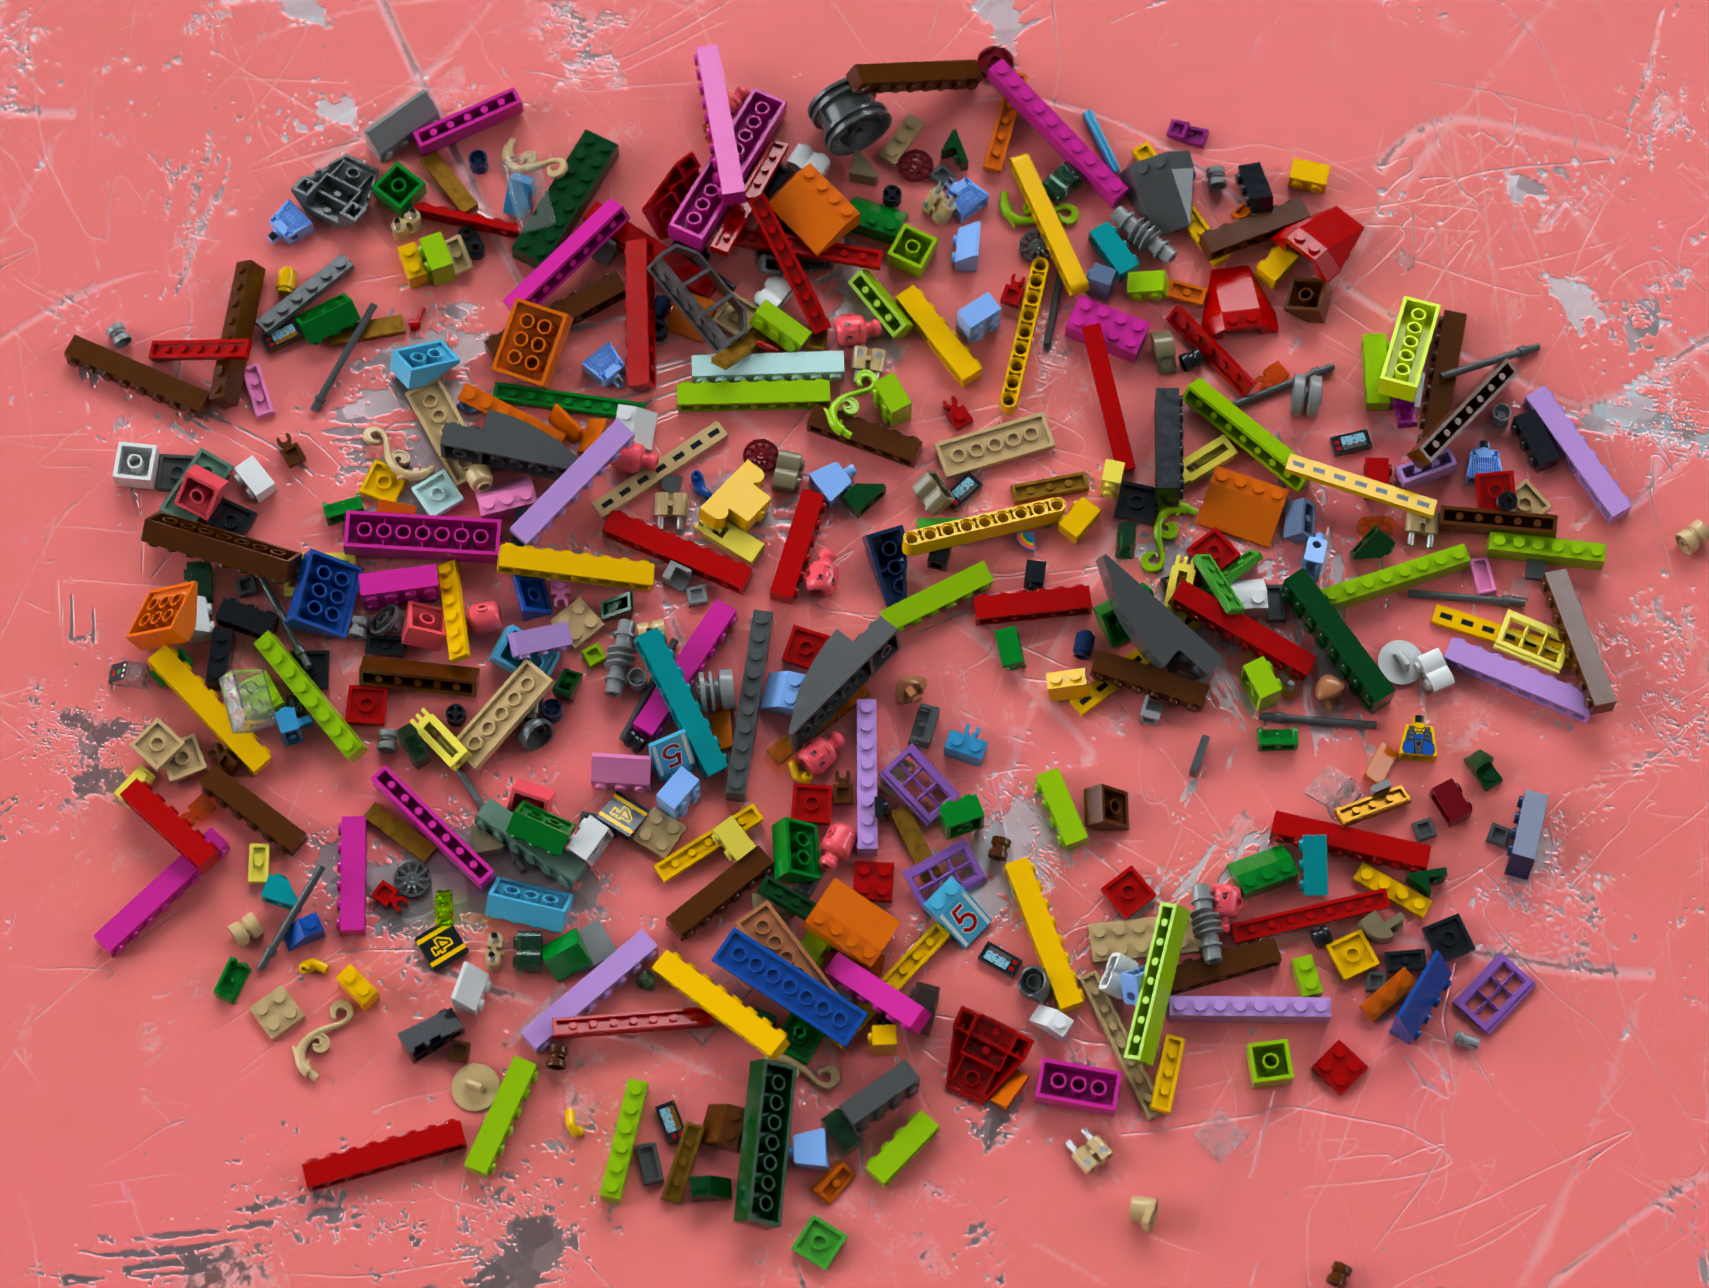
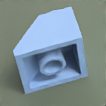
M980 221L958 228V234L954 235L953 246H956V252H952L951 263H955L954 270L977 272L981 230Z
M792 671L769 673L760 710L792 717L797 694L805 674Z

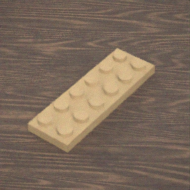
M438 377L425 386L406 392L405 396L451 480L459 488L468 484L465 475L473 463L441 457L440 442L445 422H457L461 426L466 425Z
M1039 412L934 443V447L945 478L948 480L968 474L969 472L972 473L1055 448V442L1044 412Z
M527 658L456 737L472 753V756L466 762L476 771L483 766L555 684L554 680Z
M1190 914L1180 955L1203 953L1199 950L1201 940L1194 938L1195 934L1192 931L1193 926L1191 925L1192 919ZM1157 917L1088 924L1092 963H1107L1112 953L1118 952L1133 960L1147 959Z

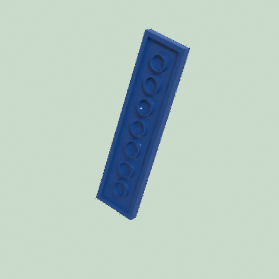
M733 927L712 958V962L845 1048H847L868 1016L867 1012L735 927Z

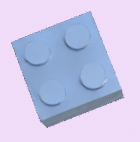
M987 292L957 311L956 328L969 344L974 341L978 342L989 331L994 332L999 328L1001 307L991 294Z
M681 766L656 794L657 808L675 820H678L679 817L683 818L688 812V807L691 803L695 804L701 796L700 780Z

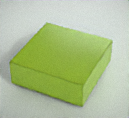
M599 643L581 651L590 670L606 661V655Z

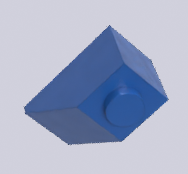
M314 912L297 919L283 939L288 951H292L326 937L317 913Z

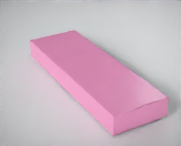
M259 363L246 366L244 381L257 420L276 415Z

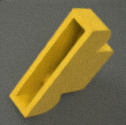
M747 460L700 507L698 518L713 529H722L725 527L727 519H729L744 531H748L757 521L760 522L764 518L766 511L769 509L771 497L761 490L764 479L763 471Z

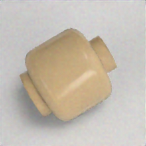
M485 464L471 465L465 475L470 488L475 492L483 493L488 491L494 481L488 466Z

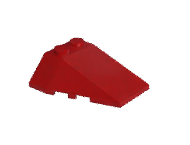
M692 151L674 164L642 208V212L661 241L669 238L668 224L700 175L698 169L701 165Z
M1334 206L1284 227L1271 241L1284 251L1290 247L1297 250L1314 264L1313 273L1328 284L1341 272L1346 259L1350 256L1351 250L1360 238L1364 226L1338 206Z
M1249 265L1211 270L1201 326L1214 340L1223 339L1225 332L1259 329L1260 335L1279 333L1276 313Z
M961 1006L952 1028L946 1088L983 1105L1026 1060L1035 1040L990 1016Z

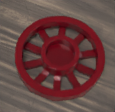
M909 150L900 157L898 170L907 181L922 182L933 171V160L925 151ZM928 162L930 163V167L923 165ZM901 163L908 164V166L901 167ZM908 169L909 171L905 174L903 170ZM923 169H928L929 172L926 174ZM911 173L915 174V178L909 177ZM919 173H921V174L923 175V176L920 177V178H918V174H919Z
M752 440L744 449L743 460L745 463L747 458H754L751 462L757 463L759 468L760 465L764 464L765 469L761 470L763 473H767L776 467L779 452L775 444L769 440ZM765 444L770 445L769 447H767L766 449H764ZM753 445H755L756 450H754V449H752V448H750V447L753 446ZM771 448H773L774 451H775V452H770V453H768V451H769ZM748 450L751 451L752 453H754V454L746 455ZM776 455V459L773 460L769 456ZM768 461L773 463L770 467L767 465Z

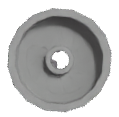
M1294 374L1290 415L1300 416L1303 411V405L1306 404V416L1317 418L1322 398V376L1312 375L1309 378L1307 387L1305 374Z

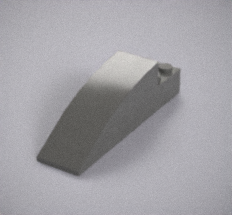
M490 409L487 411L483 430L477 426L466 427L461 426L457 422H445L440 442L441 457L471 462L473 464H485L493 468L557 480L578 459L560 441L544 431L515 417Z
M1107 554L1096 560L1109 603L1119 623L1131 642L1151 666L1159 669L1163 668L1173 657L1180 665L1184 664L1189 668L1188 672L1193 677L1202 678L1208 676L1223 657Z
M880 616L877 620L872 621L868 629L856 637L855 642L836 629L815 657L798 691L788 735L793 753H796L901 648L898 629Z

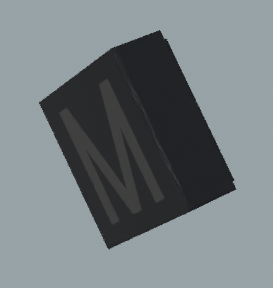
M287 695L286 707H294L297 716H306V708L295 695Z

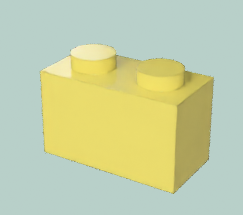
M1106 459L1099 495L1109 499L1118 498L1125 462Z
M732 815L711 831L713 834L711 837L717 845L721 844L725 849L723 852L728 860H733L735 863L756 847Z

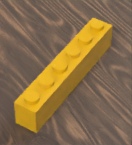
M912 285L895 296V302L916 325L914 327L960 386L964 388L981 376V363L970 355L969 348L965 344L962 345L957 333L949 329L947 321L944 317H940L937 314L935 306L931 302L928 303L923 291Z

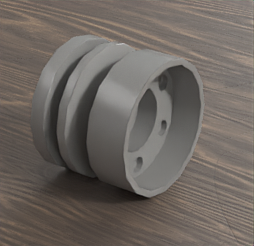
M732 668L720 669L718 671V679H714L712 672L708 671L709 680H704L703 671L698 672V701L703 712H708L707 703H711L712 711H716V702H721L723 710L736 709Z

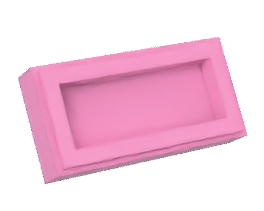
M1488 557L1471 559L1469 569L1477 595L1496 594L1497 588Z

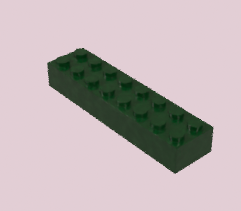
M585 129L566 160L568 164L566 174L562 178L553 180L513 244V258L536 269L569 237L619 157L618 144Z
M1304 567L1284 579L1280 594L1281 599L1285 604L1290 605L1295 618L1302 621L1304 630L1313 636L1316 646L1325 652L1328 662L1331 665L1334 664L1337 668L1339 677L1343 681L1346 680L1349 684L1351 693L1354 696L1357 695L1361 700L1360 703L1363 709L1373 715L1391 703L1396 690Z
M765 1058L750 1061L733 1222L762 1229L781 1227L797 1072L796 1066Z

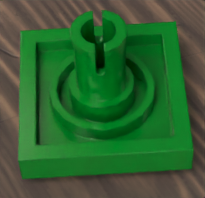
M792 1013L781 1029L788 1035L786 1038L790 1043L784 1053L808 1065L824 1039L825 1034Z

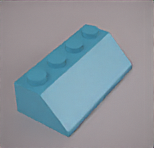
M497 876L488 893L485 915L491 916L494 919L509 920L515 924H526L532 928H543L550 932L562 933L567 924L574 894Z

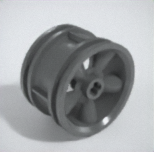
M847 77L822 90L808 107L809 117L816 128L824 130L823 141L829 152L834 156H846L853 154L857 148L860 151L867 148L881 138L892 123V117L886 106L881 102H876L877 93L853 94Z

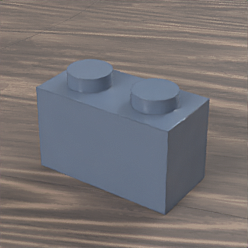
M1095 262L1093 269L1089 268L1086 275L1089 284L1087 295L1108 302L1115 284L1116 269Z
M1305 498L1286 502L1284 538L1286 540L1299 544L1307 542L1309 537H1314L1315 503Z

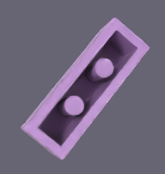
M1449 447L1444 449L1430 464L1420 469L1412 461L1397 466L1394 477L1401 489L1409 490L1455 473L1457 462Z
M568 621L507 634L512 657L519 656V659L531 657L530 653L537 652L538 656L548 654L549 650L554 648L555 652L567 650L566 646L573 644Z

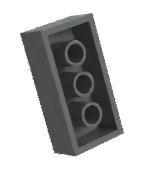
M905 1059L840 1104L839 1116L853 1135L857 1132L860 1134L869 1127L868 1124L874 1120L875 1122L881 1120L888 1110L891 1109L893 1111L901 1106V1101L906 1098L911 1099L917 1095L920 1078Z

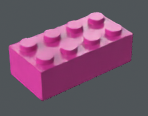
M1080 295L1066 325L1065 336L1085 344L1081 327L1100 323L1107 353L1135 364L1149 334L1150 322Z
M436 564L358 574L360 594L365 610L375 611L389 604H395L396 606L404 605L408 601L434 603L442 600Z
M1042 1057L1034 1102L1114 1117L1122 1072Z

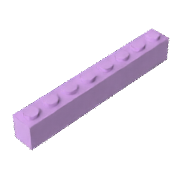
M1542 386L1526 395L1523 401L1524 407L1527 411L1535 409L1557 452L1608 523L1611 524L1628 514L1632 506L1630 499L1621 492L1618 482L1610 477L1607 467L1600 463L1596 452L1589 448L1586 438L1576 430L1575 423L1568 419L1564 408L1555 401L1553 393L1547 390L1545 386Z
M617 418L510 527V532L524 545H535L540 539L539 535L543 531L547 532L554 525L553 521L557 517L561 518L567 512L566 508L570 503L575 504L581 497L579 494L584 489L586 491L589 490L594 484L593 480L597 476L601 477L608 470L607 466L611 462L615 463L621 457L620 452L624 448L629 449L635 442L633 440L635 438L634 433Z
M1452 637L1444 655L1448 667L1581 722L1588 723L1591 715L1588 708L1584 706L1582 692L1575 685L1558 681L1556 677L1541 674L1535 668L1524 667L1518 661L1507 660L1498 653L1485 651L1481 646L1468 644L1462 638Z
M857 699L858 856H877L878 834L874 799L877 796L876 699Z
M643 929L638 931L521 1030L522 1039L536 1054L545 1052L551 1045L550 1043L555 1040L553 1038L552 1018L583 1016L585 1013H591L597 1007L596 1004L599 1001H604L611 996L612 990L617 986L618 988L623 986L632 973L634 975L643 968L642 965L645 962H651L656 958L659 951L658 945Z
M1170 996L1167 1012L1168 1022L1329 1023L1331 1005L1330 997Z

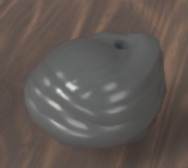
M533 718L524 723L518 730L516 739L524 748L530 751L537 750L552 740L555 734L554 726L547 719Z
M1037 965L1026 967L1021 973V978L1018 980L1019 991L1026 999L1036 1001L1037 1003H1044L1049 999L1050 981L1042 967Z

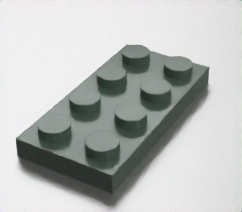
M201 447L159 508V511L198 522L201 517L174 504L185 472L196 464L227 480L234 470V466Z

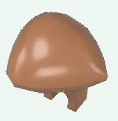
M1327 674L1322 676L1315 686V696L1317 700L1324 703L1327 710H1334L1335 707L1333 705L1340 704L1338 696L1345 691L1346 683L1335 675Z
M918 675L900 677L895 690L896 702L903 704L913 701L915 703L919 702L922 699L920 696L926 688V679Z

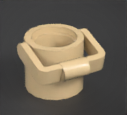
M1132 1196L1130 1222L1141 1223L1143 1231L1151 1233L1158 1218V1198Z

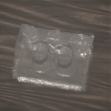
M231 669L218 679L233 733H251L278 724L263 669Z

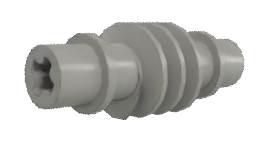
M1122 206L1117 207L1110 218L1119 225L1118 229L1128 232V241L1133 242V245L1136 247L1139 246L1140 251L1150 250L1155 259L1159 258L1167 265L1175 259L1178 252L1169 245L1170 242L1168 240L1164 241L1160 238L1161 230L1154 234L1155 225L1148 229L1150 221L1142 224L1145 217L1138 220L1133 211L1128 212Z
M629 619L619 620L617 631L613 633L615 643L607 648L608 654L605 657L604 667L609 673L605 676L604 680L607 682L605 694L610 697H622L623 688L628 683L626 675L630 672L629 669L634 667V664L630 661L636 659L632 655L637 653V649L632 647V643L636 638L634 634L636 622Z
M1199 883L1191 887L1193 899L1190 902L1195 907V910L1190 913L1191 925L1193 926L1192 931L1195 934L1194 938L1201 940L1199 950L1203 952L1205 964H1217L1222 961L1221 948L1223 943L1219 941L1218 934L1223 932V928L1217 927L1222 924V921L1217 919L1221 915L1219 912H1213L1212 902H1214V897L1210 895L1209 885L1207 883Z

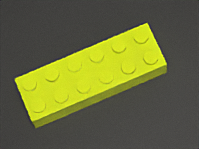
M1404 296L1380 376L1377 393L1414 402L1441 305Z

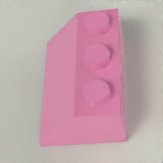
M530 475L492 484L491 488L483 493L475 492L481 518L504 520L515 517L516 507L529 509L537 501Z
M592 752V788L599 791L615 789L618 792L634 790L637 793L651 791L653 773L651 756Z

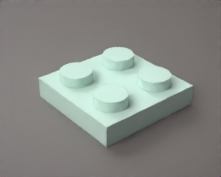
M445 469L411 488L413 494L428 515L441 516L464 502L463 496Z

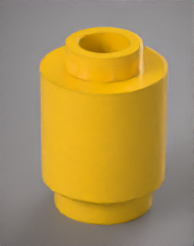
M284 266L278 270L276 282L278 294L288 296L295 290L297 272L294 271V268Z

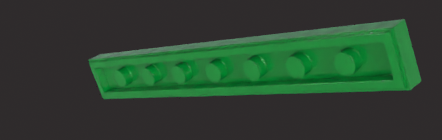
M495 382L493 392L494 397L507 404L552 410L554 405L558 404L569 413L616 419L618 404L646 408V403L500 382Z

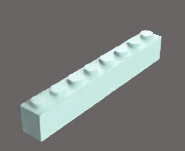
M844 351L752 353L727 370L711 363V357L714 355H692L693 383H701L703 381L719 383L720 381L739 382L741 380L757 382L759 380L777 381L780 379L796 381L797 379L815 380L818 378L839 381L845 379Z

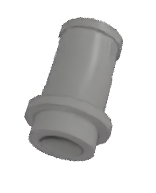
M1456 1031L1453 1040L1456 1046L1462 1045L1477 1050L1480 1038L1464 1034L1463 1031Z

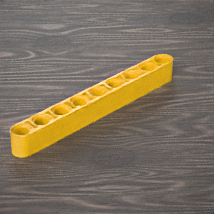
M1025 153L1009 158L1011 172L1069 296L1072 297L1088 292L1089 284L1030 156Z
M1043 257L1035 258L1031 265L1000 397V410L1005 415L1013 414L1018 405L1048 276L1049 263ZM1042 267L1044 270L1039 271L1036 268ZM1039 284L1040 287H1033L1032 285ZM1033 300L1036 303L1030 304L1028 301ZM1030 317L1032 320L1027 321L1024 318ZM1027 334L1028 337L1023 338L1020 335ZM1023 351L1024 354H1017L1016 352ZM1015 367H1017V368H1020L1021 370H1020V371H1013L1012 369L1015 368ZM1011 384H1014V385H1016L1017 387H1016V388H1010V387H1008V386L1011 385ZM1007 401H1010V402H1012L1013 404H1012V405H1005L1004 403L1007 402Z
M1054 497L911 530L903 536L902 552L907 556H915L1057 523L1065 513L1066 502L1062 498Z

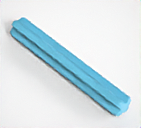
M1087 110L1083 112V118L1107 167L1114 174H1118L1120 166L1093 111Z

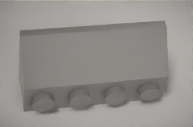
M424 89L364 130L368 149L381 164L392 159L398 151L406 149L414 141V131L440 120L438 110Z

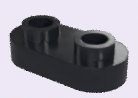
M471 226L461 227L457 235L460 234L462 236L470 259L475 261L482 259L486 253L485 246L476 230ZM466 232L470 233L468 236L464 235Z

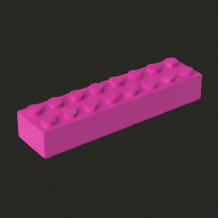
M347 510L343 548L345 555L443 561L455 559L460 562L497 564L498 551L502 539V519Z

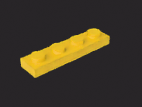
M1363 862L1352 880L1370 891L1386 888L1391 903L1420 919L1424 918L1432 904V900Z
M1167 1033L1164 1036L1149 1107L1150 1110L1167 1115L1171 1112L1185 1044L1184 1038Z

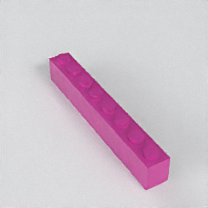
M609 198L503 300L510 312L516 297L541 305L631 219L624 207Z
M718 599L715 600L675 660L677 666H680L684 672L683 678L685 682L689 683L691 688L696 683L695 679L698 676V672L705 671L706 662L709 658L712 659L717 652L716 647L719 643L722 644L727 637L726 632L730 627L733 628L738 620L736 610ZM658 688L655 689L633 722V730H638L641 735L651 741H654L656 737H660L665 729L664 725L666 722L672 720V716Z
M386 765L371 777L373 786L481 891L496 879L495 871Z
M211 827L203 834L206 837L204 840L208 843L213 842L219 849L217 853L223 859L229 853V844ZM180 855L93 935L94 938L112 957L116 954H121L125 950L126 945L130 941L136 940L145 927H150L160 913H165L175 899L179 900L189 886H194L199 881L202 873Z

